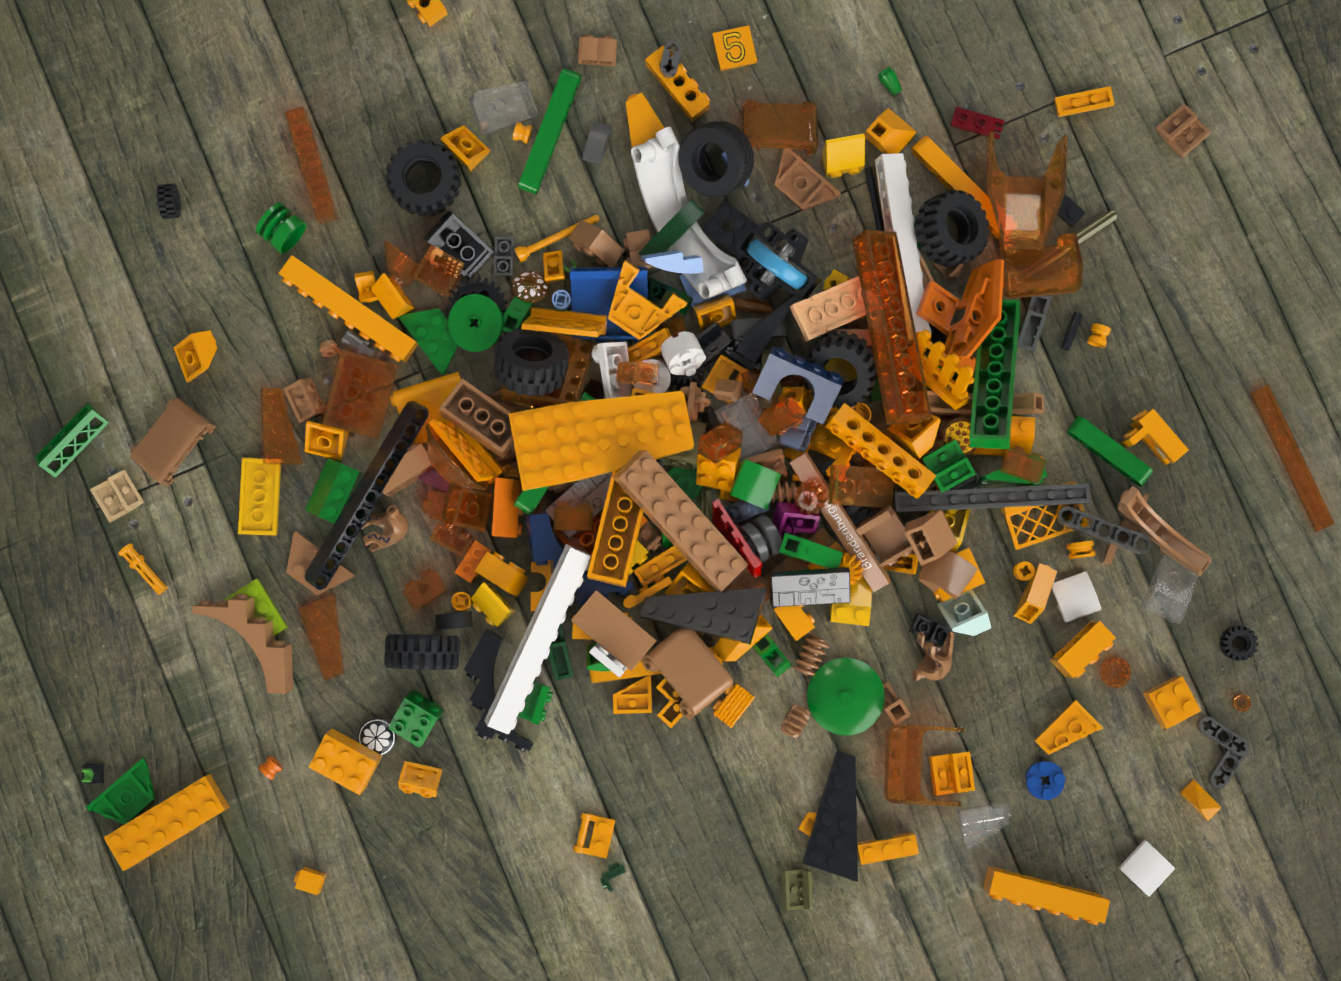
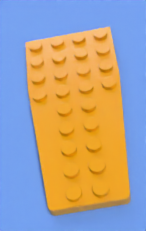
M682 391L570 402L509 414L523 491L583 480L619 470L639 450H647L654 459H659L691 450L694 447L685 396Z

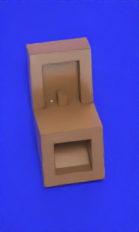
M889 682L883 684L885 693L883 711L892 723L897 725L911 716L902 700L898 698Z

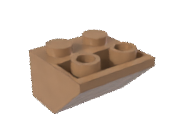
M942 509L905 523V534L920 565L939 559L957 544V540Z

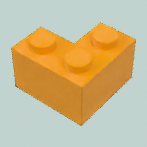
M487 551L475 572L504 591L518 597L529 580V577L525 575L526 571L511 561L509 564L503 561L505 557L497 552L491 554Z
M664 678L656 688L670 701L657 713V716L672 728L683 716L680 712V702L683 699L667 679Z

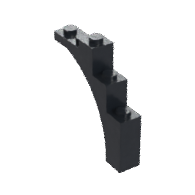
M486 629L464 668V671L467 672L466 676L475 681L477 678L480 679L469 699L473 702L472 706L481 711L483 708L486 709L475 731L478 732L477 735L485 740H488V738L493 739L497 733L499 734V739L506 743L510 740L516 744L515 748L520 751H530L534 743L517 734L514 729L510 730L509 734L488 727L484 721L496 696L494 690V667L498 651L505 639Z

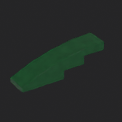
M691 199L638 254L643 256L668 252L705 211Z

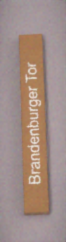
M805 452L792 460L790 465L847 552H849L850 557L856 555V561L862 560L859 566L864 569L861 573L873 592L888 585L891 580L879 565L880 563L863 537L859 536L856 532L855 525L808 453Z

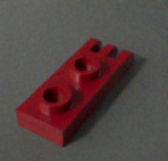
M956 106L950 126L999 140L1001 135L994 133V131L1001 133L1003 128L996 126V124L1004 125L1005 121Z

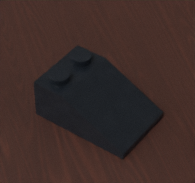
M449 210L423 238L434 249L440 250L443 253L442 256L450 264H454L455 268L468 280L494 253Z

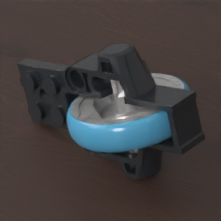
M725 199L702 229L703 232L736 256V260L744 275L752 280L749 290L762 300H766L777 290L784 287L802 301L808 299L818 283L823 280L801 263L809 241L807 237L793 228L785 234L768 222L758 225ZM727 221H731L733 224L730 231H725L724 229ZM771 228V234L765 237L766 229ZM754 235H757L758 237H760L762 240L765 241V242H763V241H761L760 239H754V240L749 244V242H750L751 239L754 237ZM785 239L787 243L781 249L780 242ZM749 244V246H748V248H747V252H748V254H747V253L745 252V248H746V246ZM745 259H748V266L746 268H743V261ZM761 270L765 271V273L759 279L757 277L758 272Z

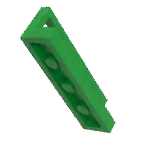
M87 402L34 457L37 464L56 478L109 423L108 420L96 412L94 407ZM94 417L101 421L97 427L90 428L89 422ZM86 432L87 437L84 441H76V436L79 433ZM73 446V452L70 455H63L65 447ZM60 460V465L55 470L48 467L52 461Z

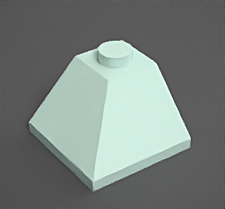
M972 589L962 593L956 600L950 598L944 602L937 603L939 610L954 632L975 636L991 628L988 613Z

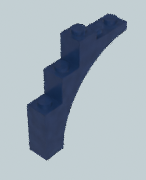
M549 514L526 516L531 562H536L538 566L547 565L550 560L552 575L563 550L552 531ZM584 571L582 576L583 582L574 593V604H579L580 608H582L596 590L604 597H609L610 592H616V595H626L628 590H633V582H627L626 588L588 579V573Z

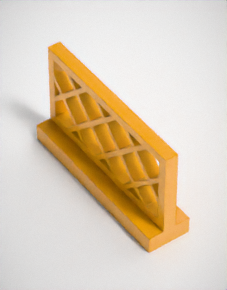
M532 307L531 316L522 323L521 329L598 337L599 335H606L607 315Z
M432 419L429 422L431 427L477 482L487 481L489 484H493L495 477L499 478L505 472L484 445L447 419Z
M1070 481L1064 484H1077V482ZM1074 504L1072 507L1074 509L1078 507L1079 511L1084 512L1082 504ZM1059 505L1055 514L1046 511L1047 506H1043V508L1039 506L1001 508L1015 550L1074 531L1065 526L1059 531L1052 529L1062 506H1068ZM1033 508L1041 510L1036 521L1027 517ZM1044 512L1053 516L1048 526L1039 523ZM1070 513L1065 521H1070L1072 518ZM1016 514L1023 516L1018 527L1012 524L1010 516ZM1026 518L1035 522L1030 533L1021 529ZM1082 519V523H1080L1082 527L1088 526L1087 519ZM1038 524L1047 528L1041 537L1033 535ZM1020 531L1029 535L1024 543L1018 544L1017 536Z

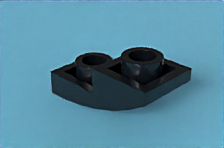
M919 614L915 615L909 632L918 635V632H923L925 639L940 646L944 645L948 632H954L952 629Z

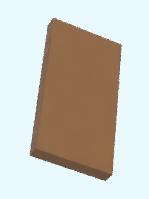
M597 590L571 620L631 671L657 641Z

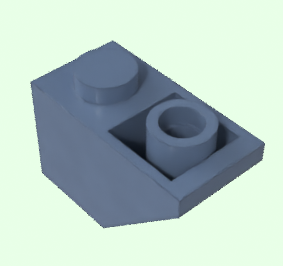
M744 500L724 508L734 524L771 510L769 506L766 510Z

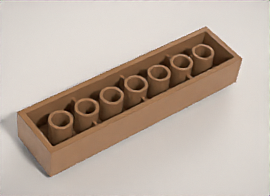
M639 450L612 476L714 590L722 592L749 565L647 450Z

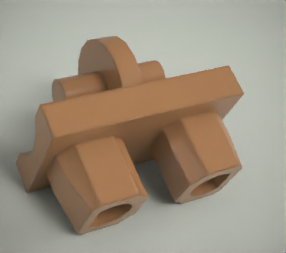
M690 382V386L681 387V391L684 393L685 399H688L686 406L691 422H697L698 411L704 412V407L710 406L711 401L706 398V393L701 392V388L697 387L696 382Z

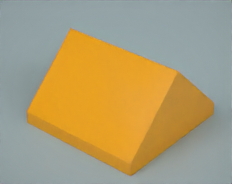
M465 125L449 132L440 139L443 146L470 172L491 151Z
M385 273L379 277L371 288L392 320L415 309L395 279Z
M729 294L692 306L701 333L707 325L713 324L715 321L720 327L729 325L730 321L737 320L734 302Z
M307 421L304 452L342 461L349 432Z

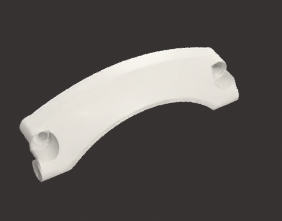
M671 127L658 131L655 138L649 139L646 143L634 146L631 149L639 187L657 233L688 203L679 167L678 155L680 145ZM698 222L669 249V251L678 250L682 252L683 257L691 255L702 257V273L682 274L703 299L722 294L747 281L738 261L717 248L702 231Z

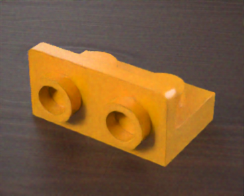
M404 761L398 781L399 789L408 794L418 793L425 798L436 797L442 769Z

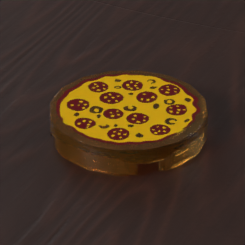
M957 417L946 423L941 437L943 445L955 438L964 455H968L976 450V448L970 447L971 420L965 417Z

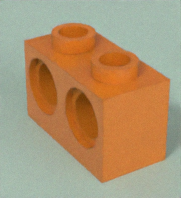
M475 540L454 573L473 584L479 575L475 572V569L487 551L491 554L494 551Z

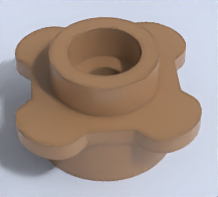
M333 340L322 342L319 348V352H322L323 357L334 356L340 351L337 343Z

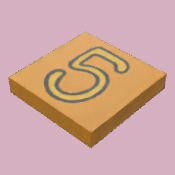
M749 25L712 33L720 71L757 63Z

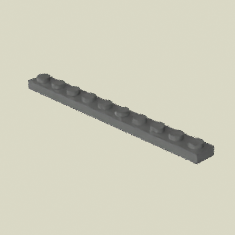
M1089 483L947 490L943 493L940 490L925 491L918 499L907 492L894 493L896 513L937 511L940 509L943 511L1091 503Z

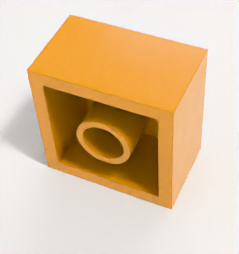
M704 441L697 458L696 484L730 492L740 469L741 448Z
M1175 676L1143 693L1161 728L1168 729L1201 711L1183 676Z

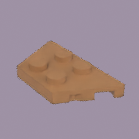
M788 146L784 147L774 187L801 211L840 196L841 193Z
M295 531L286 573L316 595H320L355 577L352 572L340 564L326 588L318 590L305 580V573L320 548Z

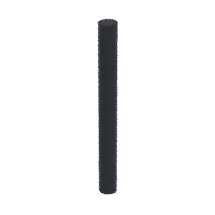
M872 167L865 168V174L879 243L886 242L885 230Z

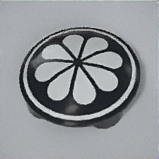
M373 718L366 721L359 729L358 743L384 756L395 746L397 736L396 733L389 729L390 722L382 718Z

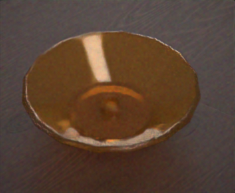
M428 423L425 426L428 458L434 469L451 485L486 491L489 488L488 482H477Z

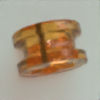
M1237 694L1232 699V705L1236 710L1245 712L1251 707V700L1244 694ZM1239 698L1242 700H1246V702H1244V704H1246L1244 707L1237 706V703H1239L1237 702V700Z

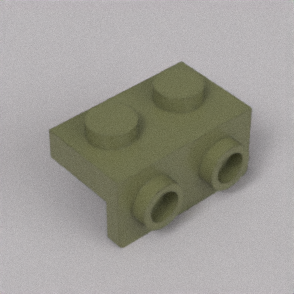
M803 868L781 870L783 910H813L814 896L812 894L813 876L811 870Z

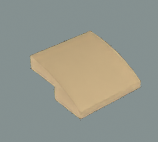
M125 469L90 489L109 523L144 503Z

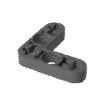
M1203 716L1197 721L1198 730L1225 748L1208 776V781L1213 787L1223 788L1228 784L1248 753L1249 744L1245 739L1215 719ZM1210 721L1209 725L1216 729L1214 731L1207 728L1204 729L1202 723ZM1222 730L1228 734L1225 741H1220L1218 738V733ZM1231 741L1239 744L1242 742L1241 747H1243V750H1237L1235 745L1229 743ZM1228 757L1233 759V766L1231 768L1224 766V760ZM1219 768H1221L1224 771H1227L1228 773H1222V771H1220ZM1215 775L1220 776V779L1222 780L1221 783H1215Z

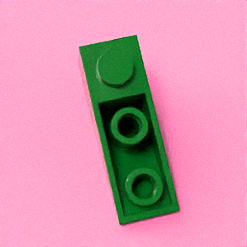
M527 281L522 283L521 286H524V290L516 293L504 313L503 334L509 331L513 332L517 328H522V323L531 314V308L536 303L538 293L540 294L542 289L541 287L538 289L536 285ZM530 289L536 292L535 296L532 297L530 295Z
M785 533L779 551L783 555L828 569L839 568L843 552Z

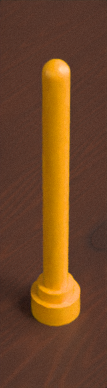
M593 215L583 221L592 225L599 221V216ZM579 222L528 247L519 246L514 248L520 263L527 260V257L530 256L529 254L571 235Z

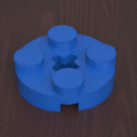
M1040 761L1033 763L1025 774L1027 790L1038 799L1051 800L1057 797L1064 788L1066 778L1061 768L1053 762ZM1048 775L1049 784L1041 785V776L1046 777Z

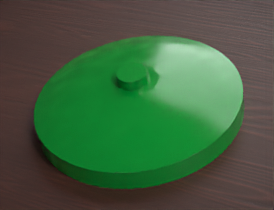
M837 658L828 661L815 672V676H812L808 685L807 702L813 718L821 727L834 734L855 735L867 730L877 721L884 706L885 693L881 679L869 665L858 659Z

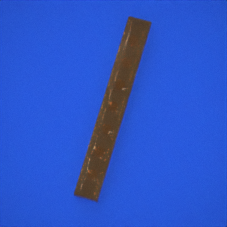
M1267 385L1251 392L1250 395L1314 531L1318 532L1335 524L1270 386Z

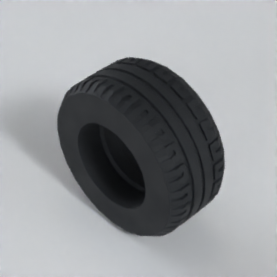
M713 121L692 129L683 139L678 155L680 171L686 183L694 191L696 190L697 193L708 197L724 196L741 188L747 182L749 176H751L752 168L754 167V152L752 151L751 142L746 137L747 135L736 125L725 121ZM709 142L720 145L727 155L728 167L724 176L713 173L706 163L705 150Z

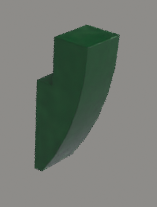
M561 623L557 629V638L554 642H551L549 647V659L555 681L574 677L565 633Z

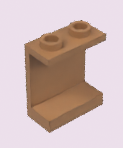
M891 505L859 523L856 528L858 535L864 534L881 558L879 564L881 568L885 565H893L898 561L897 558L902 555L906 557L914 551L905 534V526Z

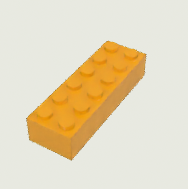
M210 774L103 838L122 871H125L230 808Z
M991 866L987 868L983 889L987 892V895L991 896L990 898L1000 901L1006 898L1010 903L1020 906L1022 903H1025L1029 908L1041 910L1042 907L1048 913L1060 915L1061 912L1074 920H1079V917H1081L1087 923L1098 925L1099 922L1105 924L1110 900L1101 894Z

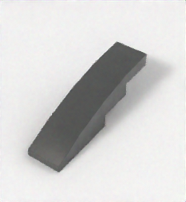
M1040 273L1037 274L1019 332L1018 347L1035 352L1047 317L1046 313L1052 299L1051 295L1057 281L1056 278Z

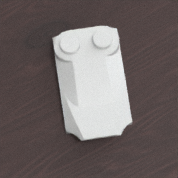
M627 342L600 343L595 345L592 350V358L596 363L600 364L604 399L631 396L632 381Z

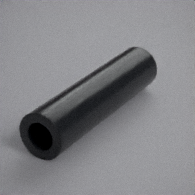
M1074 312L1061 345L1063 350L1070 351L1083 316L1078 312Z

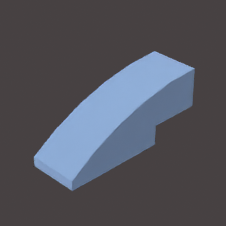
M674 250L641 256L642 261L666 271L690 274L703 272L702 257L698 255L683 257L682 252Z

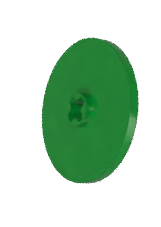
M481 294L464 296L454 304L448 318L450 335L454 342L464 350L471 352L485 351L491 348L502 334V312L498 305L487 296ZM473 319H474V320H479V321L477 322V324L479 325L478 327H477V326H473V325H474Z

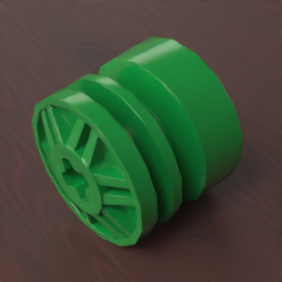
M278 202L264 213L256 226L255 232L259 236H263L265 241L271 240V246L281 254H284L292 249L301 239L307 228V223L297 215L291 216L292 211L286 208L282 202Z

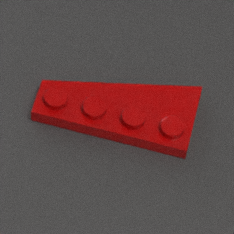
M719 499L713 501V525L749 564L746 568L754 578L760 576L761 560L758 556L754 555L749 544L745 541Z

